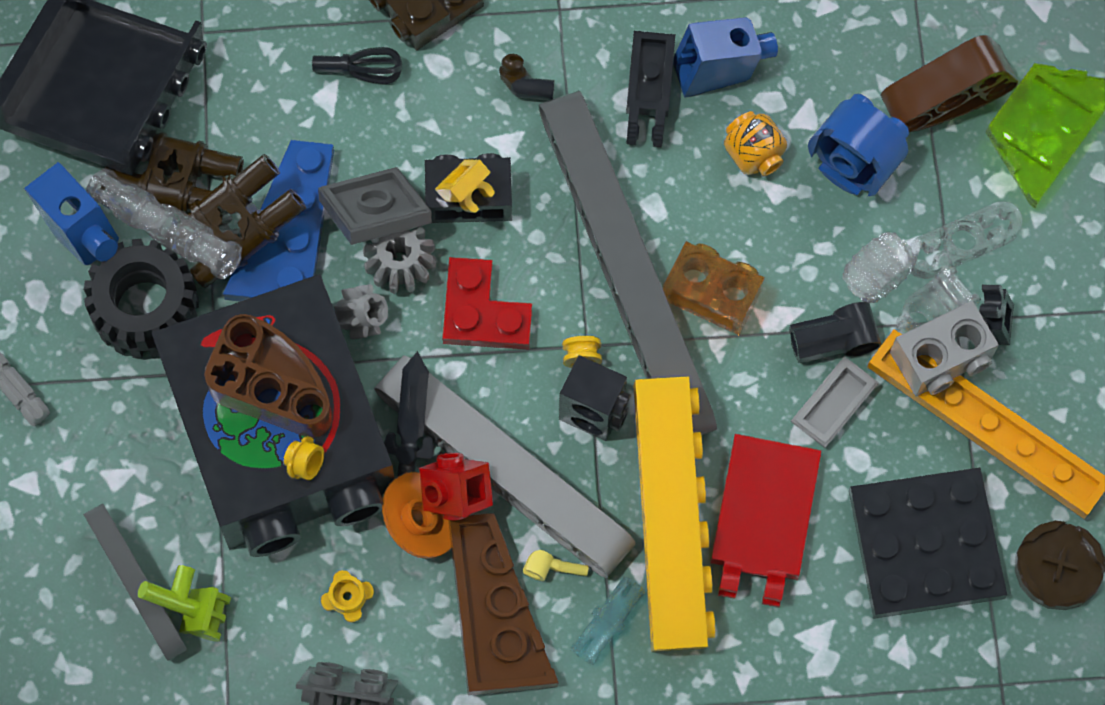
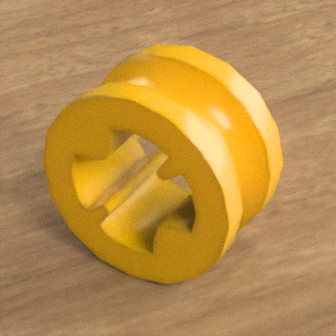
M575 336L565 339L562 342V349L567 351L568 354L563 357V364L566 367L572 368L578 355L601 364L602 355L597 353V350L601 348V340L594 336Z

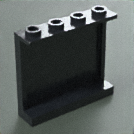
M47 0L0 78V129L132 176L140 161L145 162L148 159L157 130L166 127L171 115V105L176 96L182 97L189 82V73L194 64L200 65L205 56L207 43L203 41L201 22L195 20L189 33L93 0Z

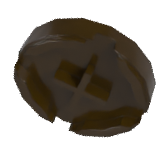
M1055 520L1038 525L1024 537L1015 556V573L1020 587L1032 601L1048 609L1068 610L1083 605L1098 591L1103 580V573L1105 572V557L1098 541L1088 530L1080 526L1076 527L1072 524H1066L1064 521Z

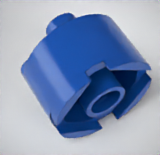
M854 94L851 99L840 102L810 138L808 151L811 158L817 153L823 162L818 169L833 184L854 195H858L861 190L869 191L868 196H874L908 154L906 138L909 135V130L901 120L894 117L889 118L882 111L874 107L873 103L866 96Z

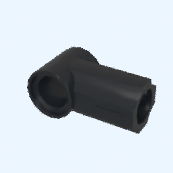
M868 302L848 304L835 310L833 315L791 324L789 327L791 346L798 363L844 353L847 357L861 356L877 350L882 345L870 303Z

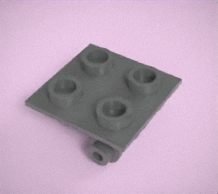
M317 662L316 667L309 666L297 682L296 689H302L301 702H307L309 705H334L335 695H338L336 705H343L345 697H351L350 705H357L358 699H361L360 705H393L394 698H391V695L398 684V680L387 679L388 673L380 670L363 669L361 674L343 672V666L336 663Z

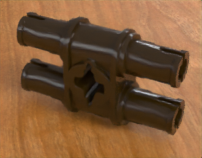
M166 132L156 133L153 138L151 153L146 160L149 161L147 171H144L142 174L133 173L131 176L105 167L101 177L100 188L105 193L136 199L137 204L143 208L153 206L177 212L178 216L183 217L192 212L191 206L196 199L201 200L211 192V190L196 187L198 177H201L202 174L222 179L226 175L230 176L232 174L236 176L243 170L244 159L242 156L210 150L208 145L200 140L194 143L169 137ZM178 165L179 172L173 173V170H176ZM165 175L171 176V178H168V181H166Z
M266 154L260 156L238 175H226L222 179L223 183L203 199H196L191 206L192 212L164 233L165 240L177 253H182L207 232L212 233L218 246L190 268L194 279L204 288L211 285L232 267L239 268L247 265V260L269 242L274 243L277 241L278 231L306 209L305 203L293 189L287 190L262 211L254 205L252 196L280 174L276 164ZM239 213L241 219L237 222L239 228L231 229L228 225L233 220L230 214Z

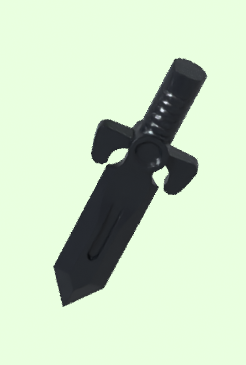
M418 351L402 369L397 434L401 437V446L397 445L396 434L393 432L388 433L384 441L388 454L396 455L399 461L398 477L406 473L415 472L416 460L418 458L431 459L435 455L432 438H424L421 449L417 446L418 439L423 437L429 378V371Z

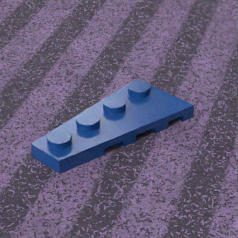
M290 141L278 168L280 174L274 178L260 210L265 209L289 189H293L301 197L306 205V209L278 231L277 241L266 244L247 260L248 263L244 267L234 268L223 293L225 300L240 302L315 276L325 208L319 201L318 188L329 185L334 156L333 144Z

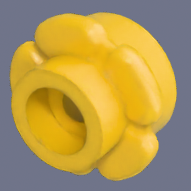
M305 436L301 442L293 441L288 446L284 455V465L287 466L288 475L296 479H313L322 466L324 449L315 444L314 439L310 436Z

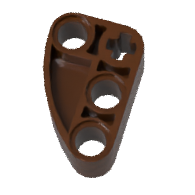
M980 35L962 43L889 85L882 91L880 96L890 116L901 120L907 126L910 133L942 124L977 110L1011 92L1017 87L1018 80L1000 45L990 36Z
M247 314L235 315L230 318L222 329L204 373L206 384L214 401L224 407L304 437L310 436L315 438L325 434L331 427L333 420L330 402L321 378L306 355L284 333L265 321ZM242 334H252L256 337L253 344L248 347L234 345V341ZM230 375H234L235 382L227 381L224 386H220L219 379L227 380ZM267 389H275L280 392L278 399L268 404L258 401V396ZM314 404L323 409L321 414L314 419H304L299 415L302 408L307 405Z

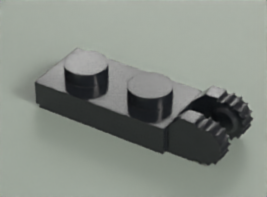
M634 31L626 107V114H629L626 141L628 145H636V141L639 138L640 126L638 125V116L647 115L655 116V126L652 127L651 136L653 147L662 148L665 117H668L676 34Z

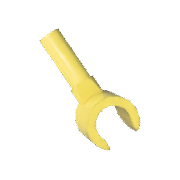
M537 550L528 557L523 573L530 578L545 581L549 569L556 572L587 576L589 566L560 561V559H554L546 551Z

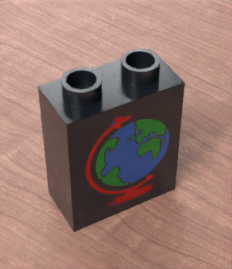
M321 274L152 332L229 550L246 544L250 556H268L296 544L301 539L297 525L331 513L336 526H350L366 521L382 512V505L384 504L382 495L385 494L389 484L395 480L392 463ZM247 314L254 316L284 333L306 355L321 378L329 398L333 420L331 427L325 434L313 438L315 444L323 447L324 460L319 472L311 480L291 478L287 473V466L284 465V455L288 446L293 441L301 442L304 436L224 407L215 402L210 395L204 375L205 368L224 325L235 315ZM242 334L234 341V345L248 347L253 344L256 337L252 334ZM230 375L227 380L219 379L220 386H224L227 381L235 382L234 375ZM275 389L264 390L258 396V401L266 404L273 403L280 396V392ZM311 404L302 408L299 415L304 419H314L321 414L323 409L318 405Z

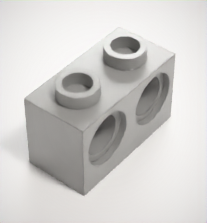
M970 301L896 337L890 354L916 397L926 391L934 395L947 389L954 383L953 378L965 372L969 376L982 372L992 364L991 359L999 344L974 302ZM967 337L972 340L975 348L970 350L963 349L956 343L955 338ZM920 355L930 356L936 361L937 367L925 368L919 364L917 357Z

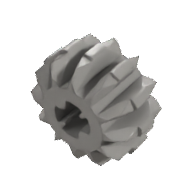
M422 226L417 227L411 232L409 229L372 239L373 244L363 247L364 257L368 258L364 263L365 271L367 274H375L374 284L377 287L389 282L390 292L395 294L399 290V284H405L406 289L412 293L415 290L414 279L427 283L429 273L426 269L436 267V257L431 255L435 250V244L432 239H424L425 229ZM398 252L406 253V256L403 255V261H394L393 257L396 259V253Z

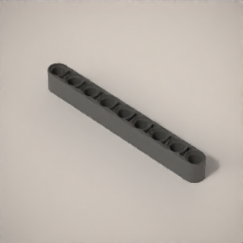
M576 91L539 104V112L545 131L646 379L689 376L690 388H698L699 414L692 415L693 432H701L702 436L717 430L713 410L583 95L580 91Z

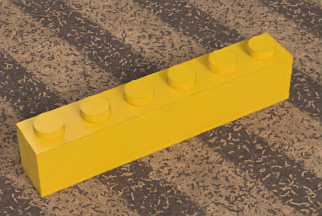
M689 376L635 380L633 388L651 652L704 649L708 647V638H715L714 612L706 611L704 593H712V575L710 566H702L701 548H709V533L707 521H699L698 509L699 503H706L704 476L696 477L695 459H702L703 457L701 432H693L692 415L699 414L698 388H690Z

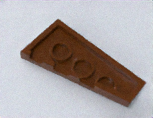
M494 513L469 515L464 519L449 520L468 696L558 687L557 676L549 663L545 652V645L539 630L536 629L528 608L529 603L523 588L521 589L513 569L514 564Z

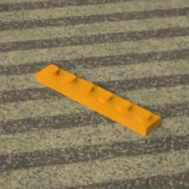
M893 329L869 361L867 368L1085 520L1105 492V475L961 375L953 378L954 383L937 394L931 395L929 391H926L915 397L890 354L895 338L902 335ZM927 355L917 357L919 364L923 367H937V363L932 357Z

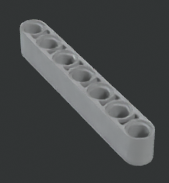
M404 355L374 388L377 395L397 413H399L402 369L411 359ZM429 373L423 434L432 438L433 442L447 453H462L464 459L489 462L492 490L581 562L589 566L591 570L607 578L635 546L636 543L632 536Z

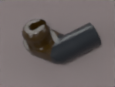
M508 54L503 57L501 61L502 66L499 68L500 78L514 96L539 100L553 99L555 80L532 78L523 67L524 59L518 54Z

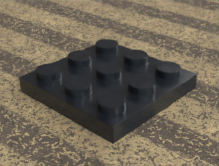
M980 467L850 486V502L873 619L1006 598L1007 591Z

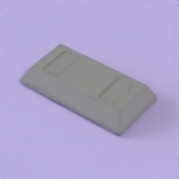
M844 356L793 417L791 422L826 448L879 382Z

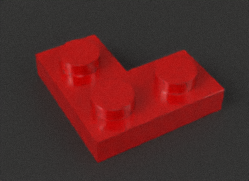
M449 257L443 344L529 350L532 303L490 301L492 260Z

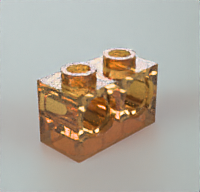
M686 241L663 285V291L668 303L740 336L761 294L765 277L759 275V272L747 263L738 261L734 264L719 257V253L708 245L699 243L695 246ZM689 270H698L706 278L701 282H692L684 274ZM728 288H737L744 293L745 297L741 300H731L724 295L723 291Z

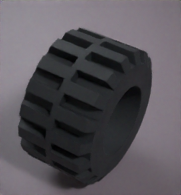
M132 239V246L124 247L122 241L118 243L117 252L111 259L103 262L100 261V266L92 264L88 271L91 280H85L83 290L87 296L84 298L85 307L102 341L107 346L112 344L115 351L122 355L127 350H130L133 358L142 359L143 352L149 351L152 358L158 357L159 353L152 332L198 317L195 309L199 308V298L187 263L183 258L178 259L176 251L170 246H167L163 251L159 241L150 240L149 245L144 246L142 239ZM154 283L166 289L162 303L150 313L129 315L118 309L122 295L136 284Z

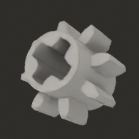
M371 284L341 290L343 298L334 305L335 314L340 327L344 330H350V339L379 335L381 333L379 326L388 319V307L385 297L373 293Z

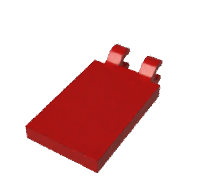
M740 434L734 435L710 562L723 566L718 596L735 599L740 575L743 572L767 577L762 604L780 607L785 578L798 580L822 450Z

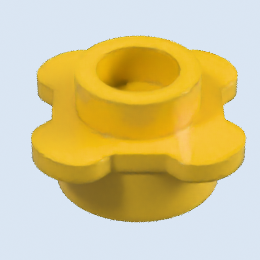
M338 571L333 576L329 592L322 595L321 604L326 611L335 610L344 615L347 622H356L362 617L361 609L366 600L373 597L374 590L369 582L361 583L359 579L351 576L348 571ZM350 593L352 597L350 600H345L343 595Z

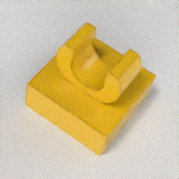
M464 160L435 188L445 202H459L463 210L471 213H476L479 210L471 198L475 189H478L484 197H492L494 195L492 186L483 181L491 172L481 160Z

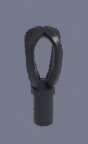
M375 47L359 50L351 55H313L312 70L313 72L351 74L363 81L390 84L400 77L402 60L398 52L392 48ZM372 55H389V56H391V57H367V56H372ZM372 63L395 64L394 67L389 68L365 67L357 65ZM371 74H392V75H390V76H378V75H371Z

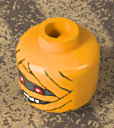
M749 111L736 118L726 128L728 135L724 140L725 149L743 174L753 175L760 172L762 176H767L783 164L784 161L781 156L787 148V141L769 115L761 113L755 115L753 111Z

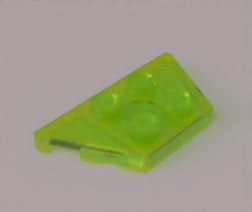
M1034 63L988 125L986 130L987 136L1032 207H1037L1105 113L1104 78L1087 76L1088 71L1076 69L1063 71L1055 66Z

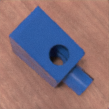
M747 17L690 23L673 58V65L684 98L746 82L751 78L760 60L777 56V40L772 32L756 35L752 21Z
M59 162L24 188L54 237L84 266L90 265L96 260L107 261L115 255L118 249L119 237L101 207ZM67 201L77 213L64 215L61 213V205Z

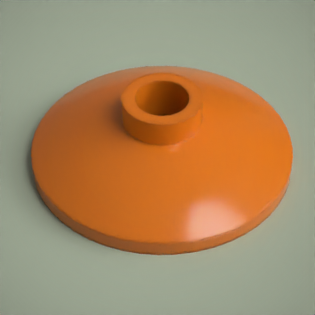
M406 473L393 480L385 491L382 512L386 528L397 545L407 553L424 559L436 558L450 550L449 520L443 519L442 514L423 511L420 473Z

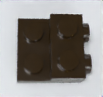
M369 0L377 11L384 9L391 18L389 23L395 35L402 42L408 40L416 51L484 7V0Z

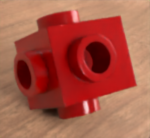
M445 453L437 456V462L419 468L423 511L442 514V518L445 520H460L467 518L470 514L493 506L489 462L464 459L462 453Z

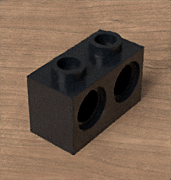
M578 355L559 393V420L607 441L612 429L620 431L630 409L627 407L631 394L626 393L627 377Z

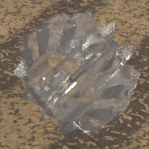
M895 232L882 233L878 238H873L866 246H862L861 250L852 256V260L845 265L842 278L848 284V289L855 297L858 296L863 302L875 303L882 297H886L894 289H897L898 285L907 279V276L914 271L917 257L911 251L910 245L904 239L901 240Z

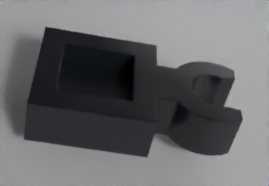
M982 284L984 304H981L979 312L998 344L1010 345L1014 304L1007 290L1002 289L1001 285Z

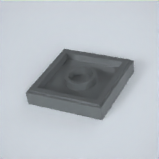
M398 167L318 188L320 203L351 245L432 223L431 210Z

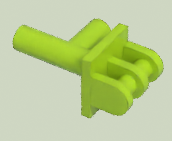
M178 565L171 590L148 581L141 583L138 589L139 598L183 614L179 629L180 633L192 634L210 641H220L221 634L218 632L220 623H225L226 615L222 613L224 606L230 604L231 597L218 592L219 589L215 587L190 589L195 569Z

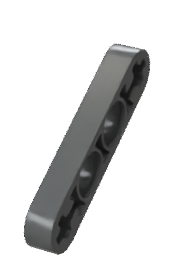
M102 503L83 514L167 661L185 652L187 648L164 608L138 597V589L141 583L148 580L104 504Z

